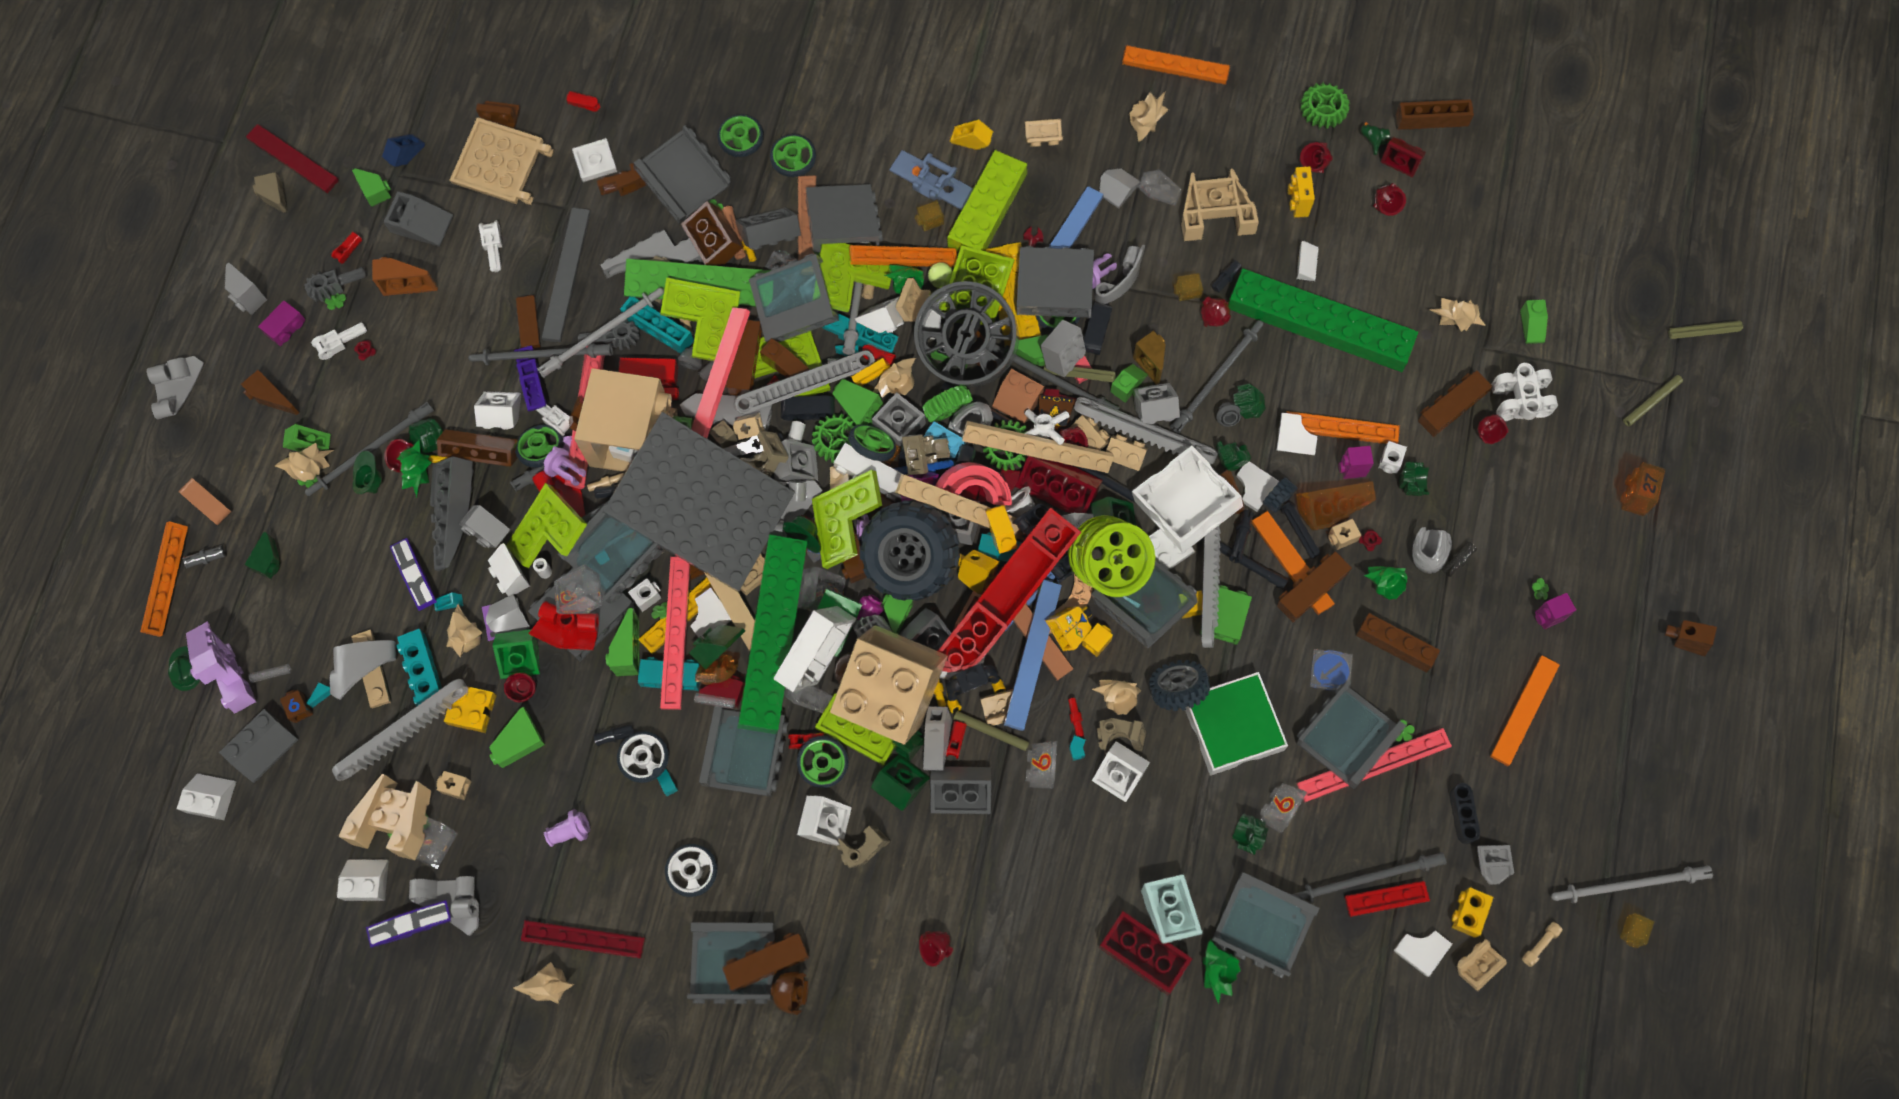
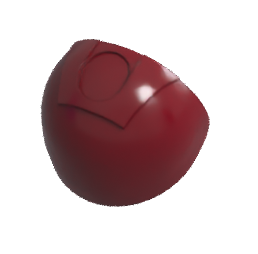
M403 439L391 441L384 454L388 468L401 473V460H397V458L401 455V452L412 448L414 445Z

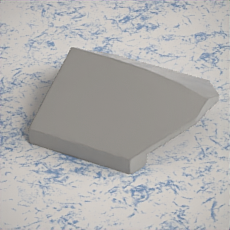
M1123 169L1107 170L1101 176L1100 193L1103 194L1105 200L1119 209L1141 182Z
M514 594L489 606L486 622L490 630L496 634L522 631L530 628Z
M1510 845L1477 847L1481 873L1489 884H1500L1508 876L1514 874Z

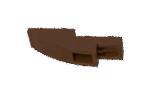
M634 163L629 164L631 171H623L617 175L606 176L596 180L601 195L619 191L620 196H624L647 184L633 168Z

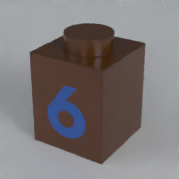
M292 690L280 698L287 718L293 723L313 715L310 706L307 705V698L301 691Z

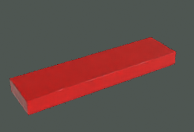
M1425 881L1344 897L1349 917L1430 901Z

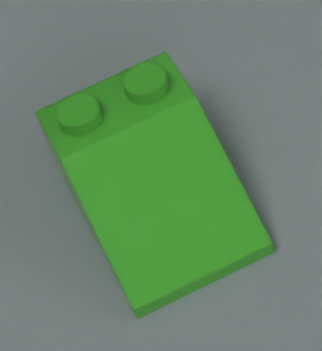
M633 608L628 609L609 646V654H606V665L610 667V670L616 676L639 675V617Z

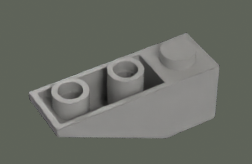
M928 707L925 722L924 770H944L952 724L948 707Z

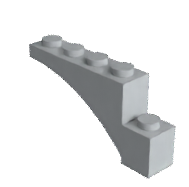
M663 230L653 234L645 241L638 242L634 247L623 250L614 258L605 260L601 264V268L606 278L626 271V259L650 260L656 255L660 258L665 257L674 263L701 265L704 262L690 239L683 240L677 246H674Z

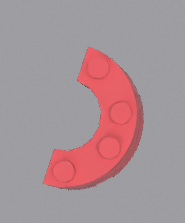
M967 462L955 465L944 472L935 487L956 495H960L969 486L980 485L986 494L987 502L993 505H1012L1008 484L999 473L982 464Z

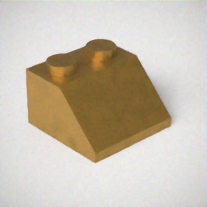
M1152 331L1136 343L1133 359L1148 374L1150 379L1158 385L1163 370L1165 340L1161 335H1157Z

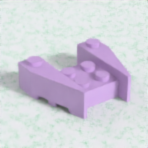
M209 622L187 632V645L192 665L190 671L196 680L200 679L205 685L216 679L223 697L220 699L222 705L226 709L229 708L234 714L255 703L256 700L249 683L241 676L243 671L236 663L235 654L230 644L225 645L211 630Z

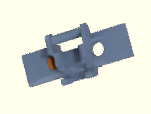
M903 150L900 152L889 171L913 183V190L934 201L942 199L963 210L973 188L953 178L957 172L956 167L952 168L932 157L933 155L930 153L922 161ZM930 163L945 171L948 175L942 174L940 178L929 172L930 167H928V164ZM945 186H951L953 188V191L951 193H947L943 190V188Z

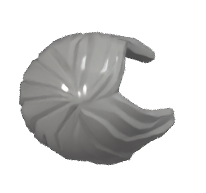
M972 402L963 406L953 415L948 430L962 438L967 421L991 426L993 421L991 408L982 402Z
M1422 527L1418 531L1413 544L1412 556L1414 564L1420 571L1432 574L1444 566L1452 547L1450 534L1443 530L1432 529L1426 531V527Z

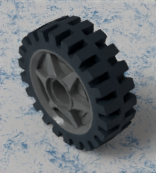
M1178 660L1177 664H1174V661L1169 662V666L1166 664L1162 665V669H1156V672H1153L1152 677H1150L1149 684L1153 701L1162 709L1165 707L1169 711L1171 708H1173V711H1178L1179 708L1186 710L1187 706L1191 709L1194 707V704H1201V701H1204L1206 696L1209 695L1210 685L1206 669L1201 664L1197 665L1194 661L1190 663L1189 660H1185L1182 663V660Z

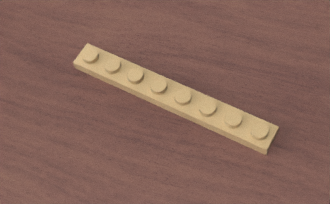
M969 421L966 422L962 435V441L1105 473L1109 472L1114 459L1113 453L1064 442L1059 445L1054 440Z
M901 475L895 493L932 505L944 512L990 528L985 511L992 508L912 477ZM1008 515L1015 538L1024 541L1023 533L1016 524L1013 525L1012 523L1017 518Z

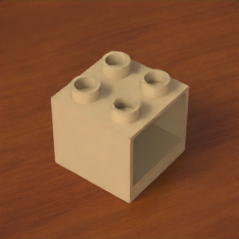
M592 368L574 440L590 467L626 472L631 463L613 458L609 446L639 450L660 414L663 412L673 418V416H677V409L671 408V394L665 393L659 378Z
M875 625L857 639L830 713L905 745L921 727L948 655Z

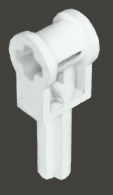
M496 220L494 223L485 225L480 223L479 231L484 250H488L490 270L492 272H499L501 270L498 248L503 247L499 222Z
M359 323L339 334L333 330L324 335L317 336L311 343L313 347H316L318 357L321 360H326L346 349L343 345L344 343L366 333L367 329L363 323Z
M547 405V407L536 409V411L544 416L542 420L546 425L554 428L562 437L565 436L564 433L569 429L570 418L566 413L556 406L550 408Z
M753 436L723 449L732 455L738 456L750 452H761L763 447L761 443L760 447L753 445L754 439L759 441L757 436Z

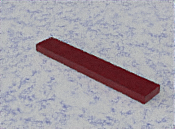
M258 124L246 136L250 142L327 194L339 182L337 177Z
M525 920L520 941L642 959L646 938Z

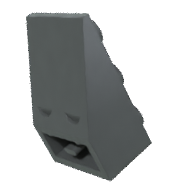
M397 191L384 224L390 233L440 247L453 214L415 196Z

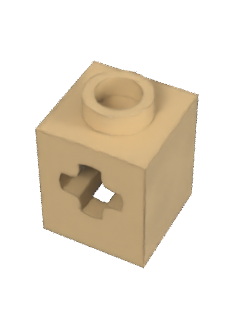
M760 413L741 416L734 421L733 430L738 435L739 440L757 436L760 431H764Z
M1353 519L1332 527L1328 533L1330 543L1335 545L1337 550L1357 542L1361 537V533Z
M444 771L437 780V791L465 800L471 781L466 777Z

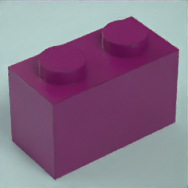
M283 300L258 327L268 338L281 347L296 330L302 327L306 320L300 312Z
M1371 446L1347 448L1339 462V472L1343 474V479L1367 476L1374 464Z
M1565 593L1546 601L1535 612V618L1538 624L1542 625L1543 629H1547L1565 621L1576 611V608L1569 595Z

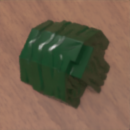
M1251 384L1237 386L1239 391L1234 394V404L1241 409L1240 414L1245 419L1259 418L1266 409L1264 394Z
M435 419L421 420L409 425V442L415 445L420 439L422 454H428L437 450V439L443 433L442 429Z
M1221 441L1217 443L1218 457L1223 469L1235 471L1250 462L1251 456L1246 445L1238 447L1235 442L1223 446Z
M1406 462L1404 464L1403 471L1399 476V488L1404 489L1405 495H1429L1427 490L1429 468L1423 467L1424 463Z
M1242 814L1232 839L1238 841L1237 848L1251 854L1253 853V855H1255L1257 849L1261 851L1268 832V828L1265 827L1266 822L1251 815L1246 816Z

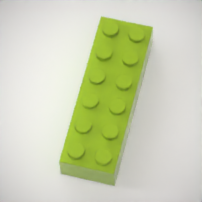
M994 151L948 235V248H956L957 252H960L962 245L982 251L988 248L1027 175V163L999 151Z

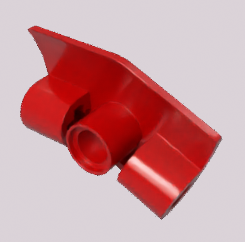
M544 471L539 472L532 478L539 492L545 483L549 484L580 517L585 515L580 489L564 485V478L559 475L551 477Z
M548 601L541 605L538 611L540 619L529 632V635L559 649L594 650L599 628V615L597 613H573ZM567 618H572L569 624H564Z

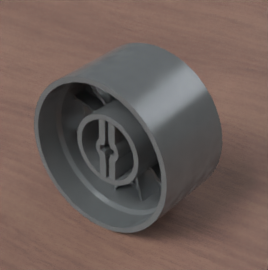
M962 281L943 286L927 298L920 308L915 321L914 340L922 362L933 374L956 386L978 387L993 382L1010 367L1019 346V328L1011 308L1000 294L986 285ZM962 291H972L970 308L957 310L951 295ZM980 297L987 298L985 306H978L977 300ZM996 300L1005 309L1008 317L993 323L985 313ZM949 303L950 310L946 313L941 312V305ZM932 310L945 319L941 333L924 331L926 321ZM966 317L963 326L958 329V339L953 349L949 341L950 329L957 320ZM982 321L986 329L985 341L980 349L969 354L972 344L977 340V330ZM1003 326L1011 328L1009 335L1004 336L1001 334L1000 331ZM969 332L971 334V337L965 338L963 336L964 333L968 334ZM930 338H936L937 344L933 348L927 345ZM996 339L1011 341L1009 352L1004 361L991 353ZM944 349L951 359L940 372L933 365L928 355ZM996 361L997 368L994 371L988 370V362ZM979 362L985 376L973 380H964L966 364ZM953 367L960 368V374L957 377L951 375Z

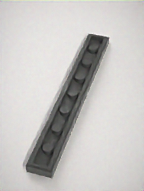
M572 208L542 334L544 341L559 343L562 341L591 214L590 210Z

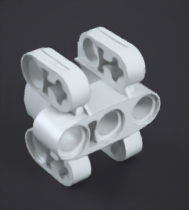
M1522 363L1513 374L1503 373L1498 375L1491 384L1493 386L1491 388L1492 393H1506L1507 395L1514 391L1515 399L1503 401L1496 410V414L1505 421L1513 418L1531 420L1535 417L1543 418L1551 415L1558 407L1557 398L1554 395L1542 397L1539 390L1544 387L1547 388L1552 381L1551 371L1549 369H1542L1535 372L1531 364Z

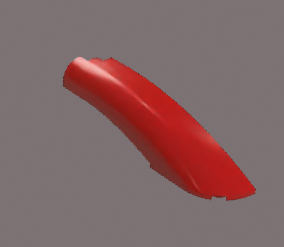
M1049 508L939 648L938 652L948 655L942 671H964L975 666L984 658L1046 576L1081 534V531L1052 508Z

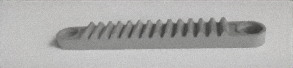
M861 351L736 397L733 403L734 408L738 413H749L851 376L872 365L875 361L874 356L869 351ZM862 355H866L869 358V363L866 366L860 363ZM741 399L748 401L749 405L745 410L739 407Z
M1078 397L1075 402L1074 409L1080 414L1093 418L1094 423L1100 421L1102 426L1108 424L1109 429L1115 427L1116 432L1122 430L1124 435L1128 432L1131 438L1134 435L1137 440L1143 438L1144 443L1150 441L1151 446L1157 444L1159 449L1165 447L1166 452L1170 449L1172 454L1178 452L1180 455L1190 446H1193L1209 464H1213L1218 455L1217 451L1209 446L1156 425L1143 424L1136 417L1091 399Z
M1219 526L1205 536L1203 648L1214 647V629L1219 626L1217 621L1219 619L1217 613L1219 612L1218 583H1220L1218 577L1220 576L1219 548L1221 547L1219 542L1221 541V530Z
M457 679L452 681L337 763L332 768L335 779L338 781L346 780L361 769L367 770V765H374V760L379 761L380 755L386 756L387 750L393 751L394 745L399 747L400 741L406 742L407 736L412 738L414 731L419 733L420 727L426 728V723L431 724L432 718L438 719L439 713L445 714L446 708L451 710L452 704L468 692V687L464 680Z

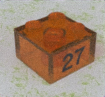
M1644 462L1638 468L1635 467L1632 474H1628L1625 480L1627 488L1621 497V502H1623L1621 509L1645 516L1658 503L1666 469Z

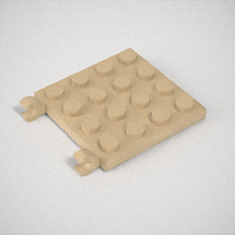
M477 117L450 178V182L514 204L521 200L531 205L534 198L530 197V193L523 192L522 190L538 153L540 152L545 156L552 157L554 150L551 149V146L543 144V139Z

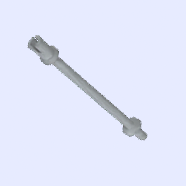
M857 242L856 244L861 246H872L870 242ZM855 282L849 328L844 332L845 343L843 353L847 355L855 353V344L859 336L856 332L857 322L855 320L858 316L862 283Z
M658 288L648 296L642 293L643 299L560 356H551L550 360L538 367L537 370L545 378L554 370L561 369L564 361L647 305L652 308L651 302L663 295L664 289Z
M1709 865L1698 868L1686 867L1680 873L1575 889L1573 885H1568L1567 891L1555 892L1551 897L1554 901L1570 899L1571 903H1577V897L1682 880L1687 881L1689 884L1695 883L1696 880L1711 879L1713 873H1704L1712 871Z

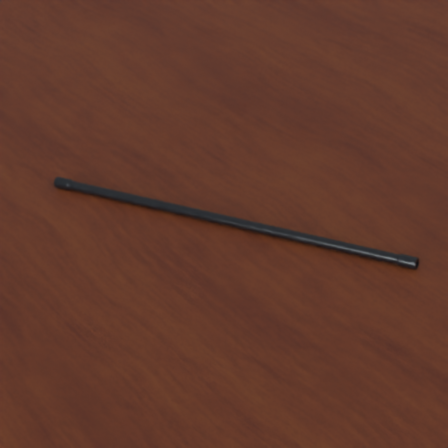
M945 382L941 387V392L949 390L950 388H954L955 386L948 382ZM972 398V402H979L976 399ZM991 409L993 421L1002 425L1001 421L1004 420L1006 425H1008L1010 419ZM1074 466L1103 480V485L1136 503L1132 494L1133 490L1100 471ZM1205 536L1200 539L1203 543H1205ZM1220 542V553L1230 557L1232 548ZM1242 555V561L1239 564L1283 590L1288 579Z

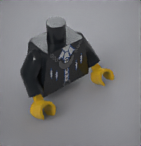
M979 664L949 678L950 681L946 684L948 698L946 704L951 713H953V709L956 707L958 710H961L962 707L957 700V696L990 682L995 694L999 689L1004 691L1006 689L992 665L984 666V664Z

